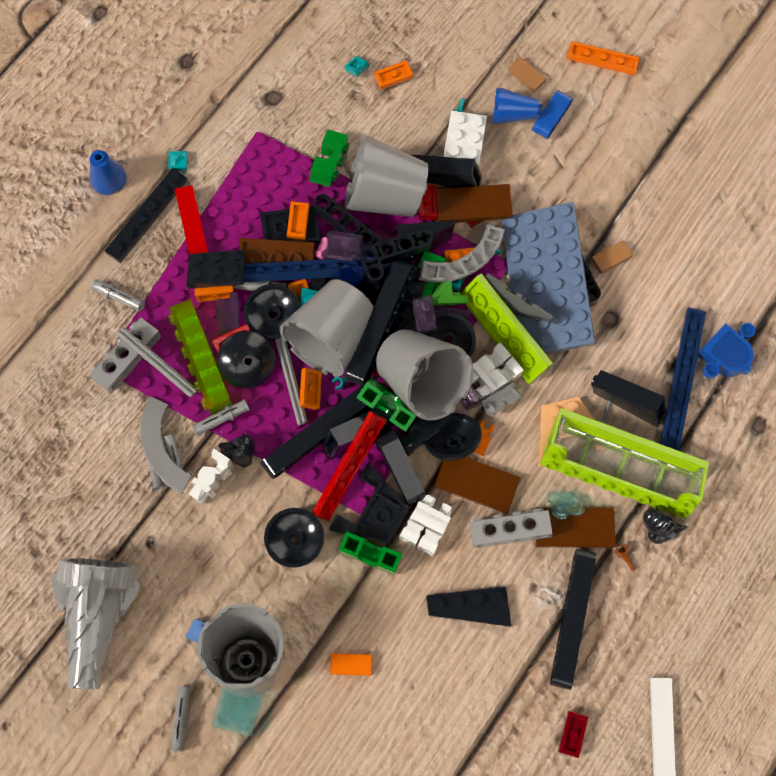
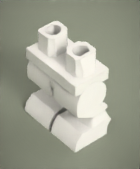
M501 342L496 345L491 355L486 354L473 364L472 384L478 381L481 385L475 390L480 399L497 392L511 381H515L523 373L522 367L513 357L510 359L511 354Z
M214 448L212 458L217 466H203L198 473V479L194 477L191 481L195 486L189 495L202 505L208 496L212 499L216 495L215 491L220 487V480L225 481L227 477L232 475L233 468L235 467L229 458Z
M426 495L422 502H418L399 539L415 547L420 533L426 529L425 535L422 536L417 549L433 557L438 541L442 539L450 522L452 507L443 503L440 510L437 511L432 508L436 499Z

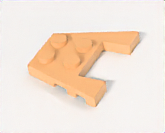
M579 397L541 406L539 464L554 420L561 408L595 420ZM558 430L556 441L576 436ZM592 443L594 452H599L608 449L606 447Z

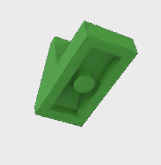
M442 282L428 299L427 306L469 303L468 295H460V292L452 293V282Z

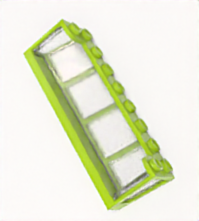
M561 408L554 420L539 465L564 473L566 476L580 479L585 483L599 486L604 490L618 493L623 497L637 500L642 504L656 507L658 510L675 514L677 517L687 519L702 501L709 462Z

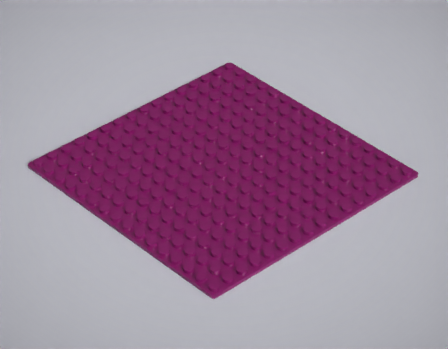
M256 132L200 216L208 252L239 250V238L263 239L260 212L290 209L291 201L310 203V206H315L316 197L320 194H326L345 209L348 182L352 183L353 180L339 173L337 181H333L331 188L310 182V172L315 160L261 132ZM320 203V204H318V205H319L320 207H322V208H325V207L328 206V205L325 204V203ZM345 209L362 224L369 225L371 231L383 241L397 237L398 224L433 222L431 220H419V214L417 213L414 217ZM338 214L332 216L334 219L342 218ZM317 215L320 242L322 237L329 238L333 242L327 254L328 259H340L351 242ZM353 226L347 227L349 231L356 230V228ZM453 232L451 240L429 253L445 258L444 251L475 248L477 244ZM368 238L364 240V243L370 242ZM186 239L145 299L143 310L141 312L137 311L126 328L129 331L132 323L142 318L157 329L161 338L151 350L191 383L197 391L192 397H189L144 358L124 379L123 383L148 397H153L168 404V408L195 423L224 410L226 406L230 407L245 399L250 411L235 417V420H228L209 431L229 442L234 438L242 436V433L249 435L255 444L253 455L261 460L361 387L360 385L348 382L342 390H337L335 387L339 386L341 381L332 383V380L335 378L333 373L329 372L327 375L322 373L320 409L313 410L304 407L308 422L304 425H298L275 339H267L275 352V367L266 382L250 389L238 388L228 383L219 371L217 364L218 352L212 339L246 324L244 305L253 291L234 289V299L197 302L194 290L196 288L188 289L186 285L189 264V251ZM315 243L314 252L317 251L320 243ZM360 249L357 251L354 258H360ZM494 254L481 269L466 277L460 291L452 289V293L460 292L461 294L474 278L480 274L485 278L489 273L498 280H501L508 268L507 260ZM422 256L418 259H414L413 261H409L411 264L415 265L417 270ZM370 275V276H371L372 278H378L380 275ZM418 275V277H417V279H416V282H425V281L418 280V279H419V275ZM301 279L277 280L271 282L287 283L288 285ZM306 280L309 289L312 280ZM368 298L374 307L377 299ZM465 304L432 306L431 309L426 310L425 314L421 313L423 323L433 315L441 312L457 313L466 318L472 327L477 322L476 317ZM273 313L271 317L276 318L278 314ZM450 335L446 336L447 341L451 342L453 340ZM287 341L300 391L301 370L303 368H313L290 350L292 345ZM123 352L121 358L127 357L129 352ZM349 365L347 366L345 372L341 376H339L341 379L346 378V373ZM116 366L110 367L108 372L115 371ZM371 375L376 381L390 388L382 379ZM369 408V409L366 410L364 413H367V412H369V411H371V410H373V409H372V408ZM397 425L391 427L400 441L409 432L408 429L405 432ZM374 443L340 501V504L360 515L376 490L359 479L366 465L369 463L384 481H386L391 472L382 453L378 451ZM321 444L284 473L323 493L345 453L331 460Z

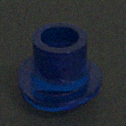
M355 264L340 267L338 269L339 279L358 289L359 283L364 278V269Z

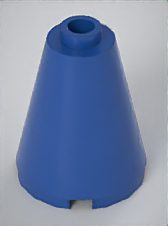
M504 88L496 89L493 124L537 119L538 115L542 114V104H539V100Z
M94 151L90 156V183L92 187L102 195H112L113 192L120 191L126 184L127 176L124 168L105 151Z

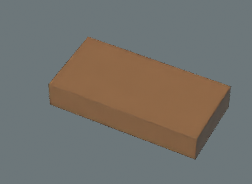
M521 57L508 68V72L532 92H535L546 82V78Z
M622 240L593 256L591 260L600 274L630 259L633 254Z

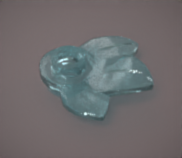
M551 491L548 495V501L552 504V514L557 518L564 519L568 515L579 516L585 511V508L578 505L579 497L573 492L568 491L561 495Z

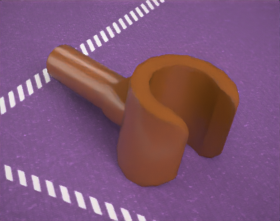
M622 543L621 547L625 552L620 553L616 548L615 554L617 557L623 558L631 571L636 568L627 555V546Z

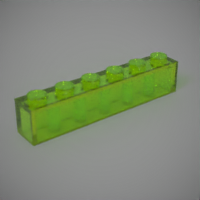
M191 299L169 307L171 314L168 315L172 325L176 324L178 329L175 331L178 342L182 341L184 345L181 348L184 358H189L191 363L187 366L191 376L195 375L197 379L194 382L198 393L202 392L204 398L201 399L204 410L208 409L212 415L224 410L226 406H232Z

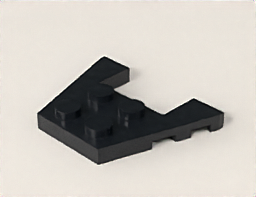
M451 413L437 420H425L416 416L413 422L418 432L401 438L400 441L407 456L412 455L434 434L436 435L453 421V414Z
M368 463L359 479L376 489L356 524L337 514L329 530L345 534L347 531L365 539L390 544L409 508Z

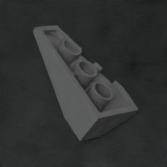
M489 273L486 275L485 279L514 315L553 324L558 323V320L553 315L533 302L530 303L521 294H515L506 284Z

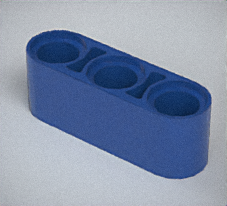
M557 90L542 111V114L537 118L532 131L548 139L567 112L573 98Z

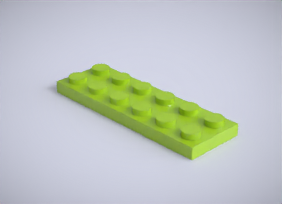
M482 274L476 276L460 295H468L469 303L465 305L498 345L501 342L511 354L510 359L513 357L522 367V377L530 384L553 363Z

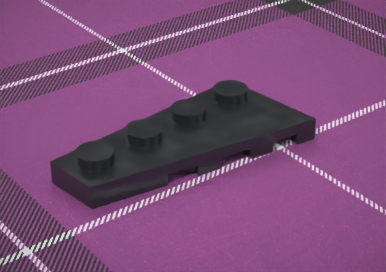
M506 586L426 595L428 616L511 627Z

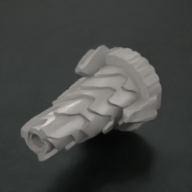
M59 559L58 571L52 576L51 582L58 609L66 610L64 626H67L66 644L68 654L66 666H69L68 688L100 689L103 663L109 644L113 641L115 623L119 621V614H126L139 589L140 583L135 578L136 565L101 559Z

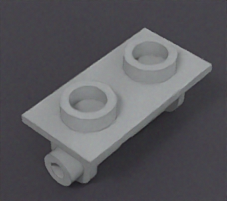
M511 382L481 402L487 416L496 415L506 405L520 400L523 394L519 389H516L514 382Z

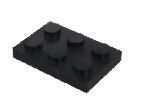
M314 206L309 208L306 240L287 238L290 209L260 212L263 239L320 243L317 214Z
M245 249L190 254L186 281L188 289L244 285Z

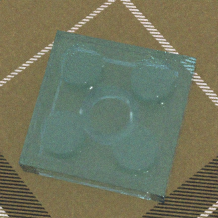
M222 687L211 726L252 737L263 695L260 694L247 698L239 697Z

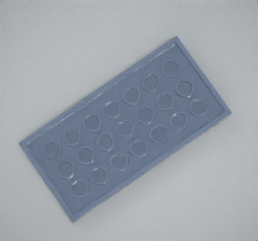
M574 202L515 214L512 219H502V227L505 229L504 242L510 289L515 294H521L530 303L533 302L553 315L558 320V323L553 324L515 315L545 354L595 345Z

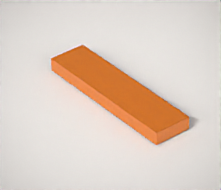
M571 41L567 56L568 60L630 75L636 74L640 58Z

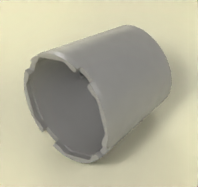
M365 135L360 142L351 172H354L352 183L348 182L345 209L414 217L420 208L422 196L425 195L427 190L428 163Z
M331 280L280 326V334L284 341H289L292 345L290 350L307 365L315 370L322 371L325 375L330 372L333 373L334 377H339L345 372L354 356L374 307L368 298L354 286L341 280Z
M400 330L390 335L381 345L376 358V369L380 378L415 415L425 420L441 419L456 410L455 406L462 398H466L473 380L471 358L462 348L412 330Z
M234 604L219 610L203 626L197 644L199 662L208 677L230 693L246 698L258 696L273 685L279 672L284 651V638L278 622L268 611L252 604ZM246 661L251 662V664H249L248 666H244V664H246Z

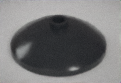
M263 285L254 290L247 298L244 305V319L252 332H256L269 340L282 338L280 326L300 308V303L294 292L283 285ZM273 313L278 314L276 318L271 317Z
M441 312L435 314L423 324L420 330L421 334L459 346L470 358L475 351L476 334L474 328L466 318L457 313ZM450 335L453 340L451 342L447 341L446 336Z
M240 331L232 334L222 343L218 351L217 364L221 375L231 385L243 389L255 388L266 382L271 376L275 367V352L270 342L262 335L252 331ZM246 358H251L250 364L244 363Z
M454 413L453 421L426 441L425 447L432 456L441 460H458L473 453L482 440L481 427L474 418L465 414Z
M288 508L278 512L270 519L265 529L264 543L268 554L275 562L285 567L299 568L310 564L318 557L324 544V531L318 518L311 512L302 508ZM293 537L299 538L297 543L291 542Z

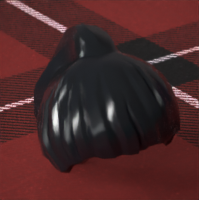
M242 433V436L234 438L231 442H223L218 445L221 453L226 455L235 464L243 468L252 464L255 444L249 435Z
M649 507L643 515V521L648 530V537L655 544H662L688 528L686 525H680L673 521L669 515L659 513L658 509Z

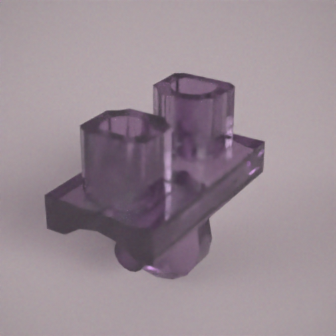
M428 295L424 298L413 299V313L417 332L424 333L436 330L437 323L433 296Z

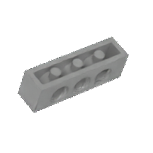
M142 318L133 322L130 326L129 331L135 337L142 338L141 342L150 349L161 338L159 331ZM119 338L117 345L113 350L111 349L105 354L104 360L92 369L90 376L97 384L112 394L143 357ZM123 352H129L127 357L121 358ZM116 366L115 371L108 372L110 367Z
M543 508L534 509L532 513L524 514V511L512 513V516L507 517L504 514L494 515L493 519L486 520L485 517L474 518L473 522H469L473 549L552 537L549 511H544ZM532 520L536 526L533 529H527L524 524L526 521ZM508 523H512L516 526V529L513 532H507L505 526ZM493 526L496 528V533L488 535L485 533L486 528Z

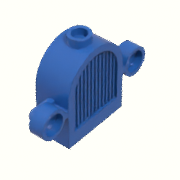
M725 323L698 353V356L707 363L702 370L703 375L708 379H713L718 374L726 377H735L742 373L747 375L753 368L751 363L754 357L753 349L747 339H750L755 334V327L751 323H744L737 333Z

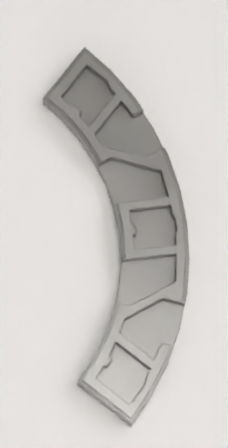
M487 224L483 236L474 250L456 261L449 263L423 261L418 280L442 283L457 281L472 275L481 269L497 251L503 239L505 229Z
M150 397L141 420L143 452L150 467L170 488L182 494L191 480V475L180 469L170 459L161 439V423L168 404Z

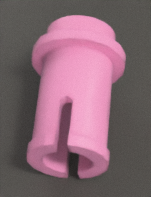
M326 237L321 238L319 247L314 252L315 260L328 259L327 254L333 243L332 240Z

